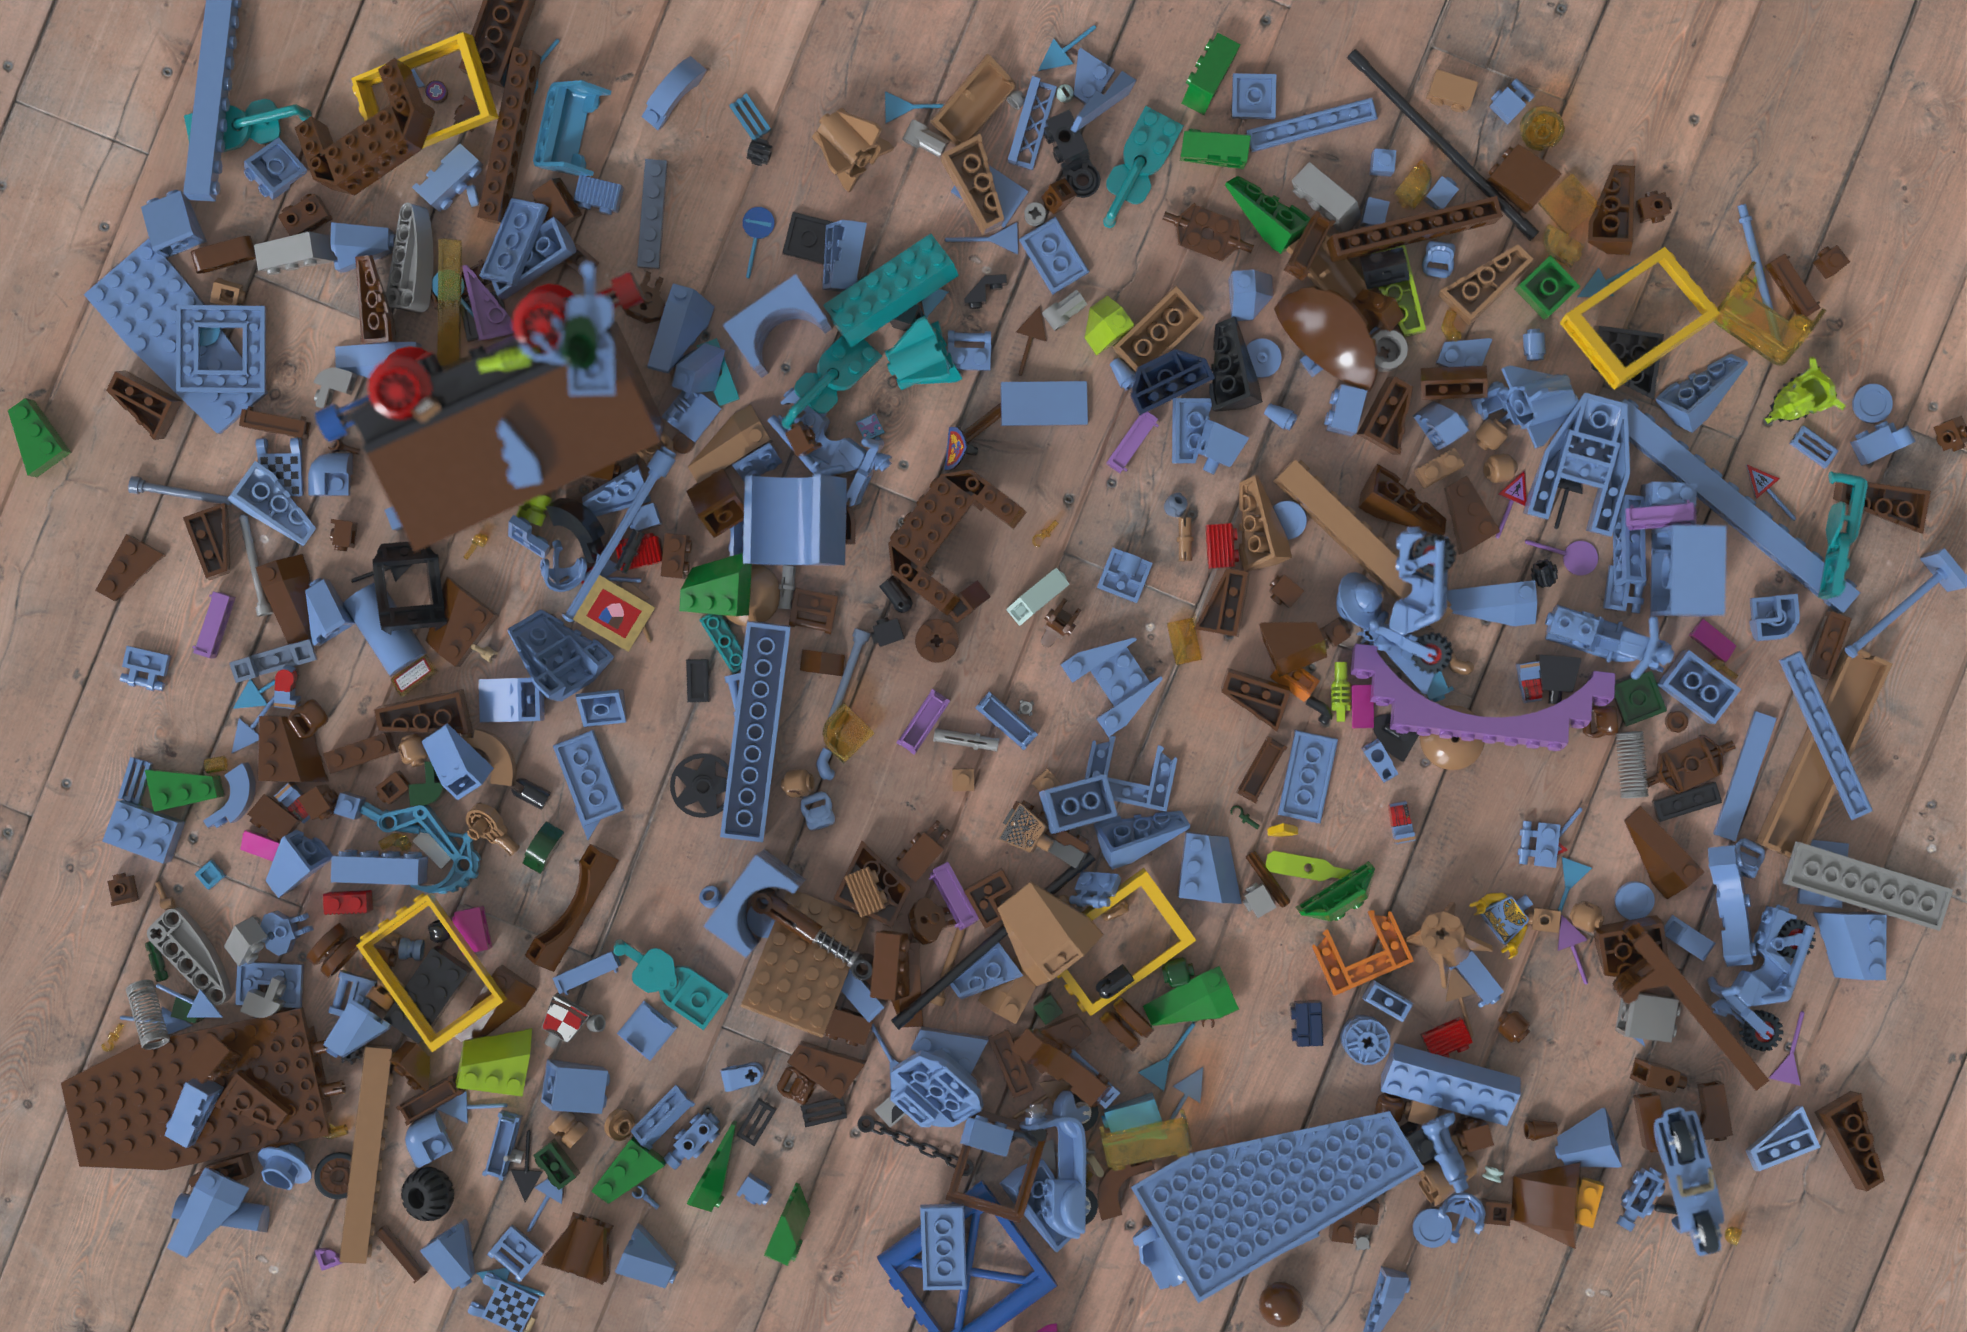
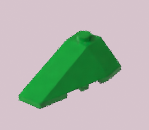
M1236 176L1226 182L1225 186L1264 241L1273 250L1282 254L1287 251L1286 249L1300 239L1310 220V217L1293 205L1290 208L1278 202L1280 198L1275 195L1271 197L1263 194L1260 187L1240 176Z
M1220 966L1191 979L1188 984L1178 986L1143 1005L1151 1026L1220 1019L1239 1010Z
M736 1121L732 1122L686 1204L712 1212L714 1207L719 1208L725 1198L721 1194L725 1188L737 1127Z

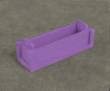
M1149 412L1139 415L1106 464L1118 473H1121L1122 470L1127 472L1128 469L1125 466L1153 426L1158 428L1159 425L1156 423L1158 418Z
M1687 500V504L1634 508L1631 505V509L1626 508V526L1629 530L1662 528L1671 525H1697L1696 507L1689 500Z
M213 591L209 595L212 598L197 645L192 647L195 648L193 653L207 658L217 657L236 598Z
M932 689L896 743L915 755L950 700Z
M949 862L933 869V872L929 874V880L933 879L957 923L955 928L958 927L961 931L976 923L979 917Z

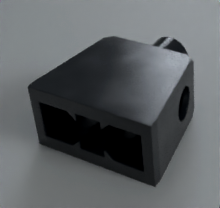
M1536 655V661L1540 663L1539 673L1542 690H1549L1548 703L1557 704L1562 701V691L1573 692L1581 658Z
M1408 1121L1399 1127L1421 1164L1438 1155L1433 1143L1424 1133L1422 1125Z

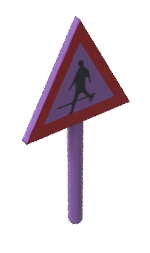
M1524 471L1498 493V495L1510 501L1499 526L1501 532L1495 536L1497 539L1500 538L1513 502L1523 506L1526 504Z

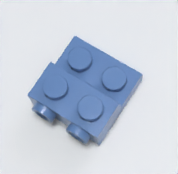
M279 137L244 161L245 176L250 181L255 180L259 184L258 189L264 197L269 196L272 200L290 189V184L307 173L305 166Z

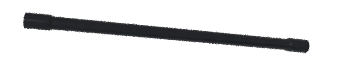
M1354 49L1348 55L1347 59L1360 72H1363L1488 198L1497 196L1501 211L1529 241L1539 233L1370 65L1369 61L1357 49Z
M1090 852L1087 853L1079 869L1070 866L1044 890L1052 895L1056 894L1096 859ZM1004 924L912 1004L891 1019L895 1027L900 1030L915 1014L1005 938L1008 933Z

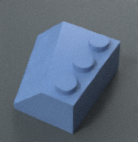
M1185 831L1177 894L1179 898L1242 904L1229 837Z
M1813 912L1820 928L1821 938H1823L1826 946V953L1834 977L1857 980H1886L1887 915L1874 912Z

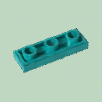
M717 338L705 342L721 348ZM724 356L720 368L722 375L718 377L714 391L720 407L740 400Z
M707 614L699 619L732 674L740 671L743 648L724 617L717 614ZM724 637L729 640L725 646L721 642Z

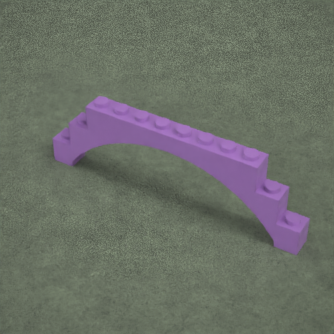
M1355 644L1352 650L1350 675H1356L1360 679L1372 677L1370 702H1376L1378 706L1392 704L1390 729L1402 734L1409 733L1410 731L1417 732L1420 736L1436 734L1445 739L1452 738L1453 736L1461 737V740L1464 741L1479 739L1489 744L1496 743L1497 741L1504 742L1507 746L1523 744L1527 748L1532 749L1539 748L1540 746L1548 747V750L1560 751L1568 744L1569 725L1572 728L1580 729L1586 727L1591 722L1592 702L1596 706H1606L1614 699L1615 673L1593 671L1588 677V682L1581 689L1549 708L1512 717L1475 716L1443 707L1411 689L1386 665L1377 653V646Z

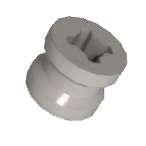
M1037 202L1030 203L1024 211L1025 221L1033 227L1041 225L1046 218L1044 206Z

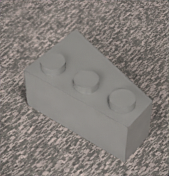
M1310 162L1292 180L1293 192L1300 199L1304 198L1311 208L1320 212L1323 217L1330 221L1334 220L1335 224L1333 226L1340 233L1349 231L1361 218L1357 200Z
M305 232L255 244L258 270L265 271L268 275L280 274L282 270L291 271L297 270L300 267L334 262V260H337V257L331 250V236Z

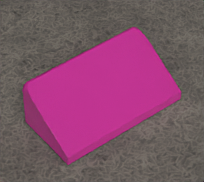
M1704 619L1689 634L1692 639L1722 663L1728 661L1736 648L1733 642Z
M1352 685V728H1374V702H1370L1371 685Z
M247 829L244 830L240 850L273 861L280 841L275 842L268 836Z

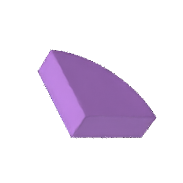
M318 1248L315 1250L322 1271L342 1264L339 1258L340 1255L336 1251L329 1248Z

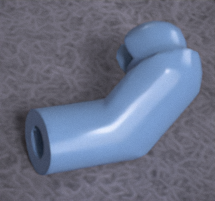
M823 747L816 762V767L822 779L832 780L835 776V771L830 769L828 761L833 751Z

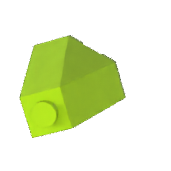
M1107 295L1090 307L1084 339L1097 356L1116 343L1134 327V324L1124 309Z

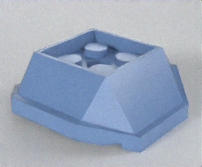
M943 1049L930 1052L920 1050L895 1065L891 1072V1101L920 1127H931V1125L954 1127L967 1118L981 1112L984 1106L980 1089L977 1086V1080Z

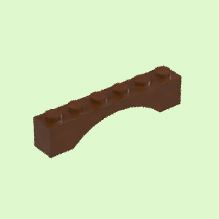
M589 844L579 861V881L570 905L551 927L534 938L525 954L533 964L553 972L555 971L619 862L609 851Z

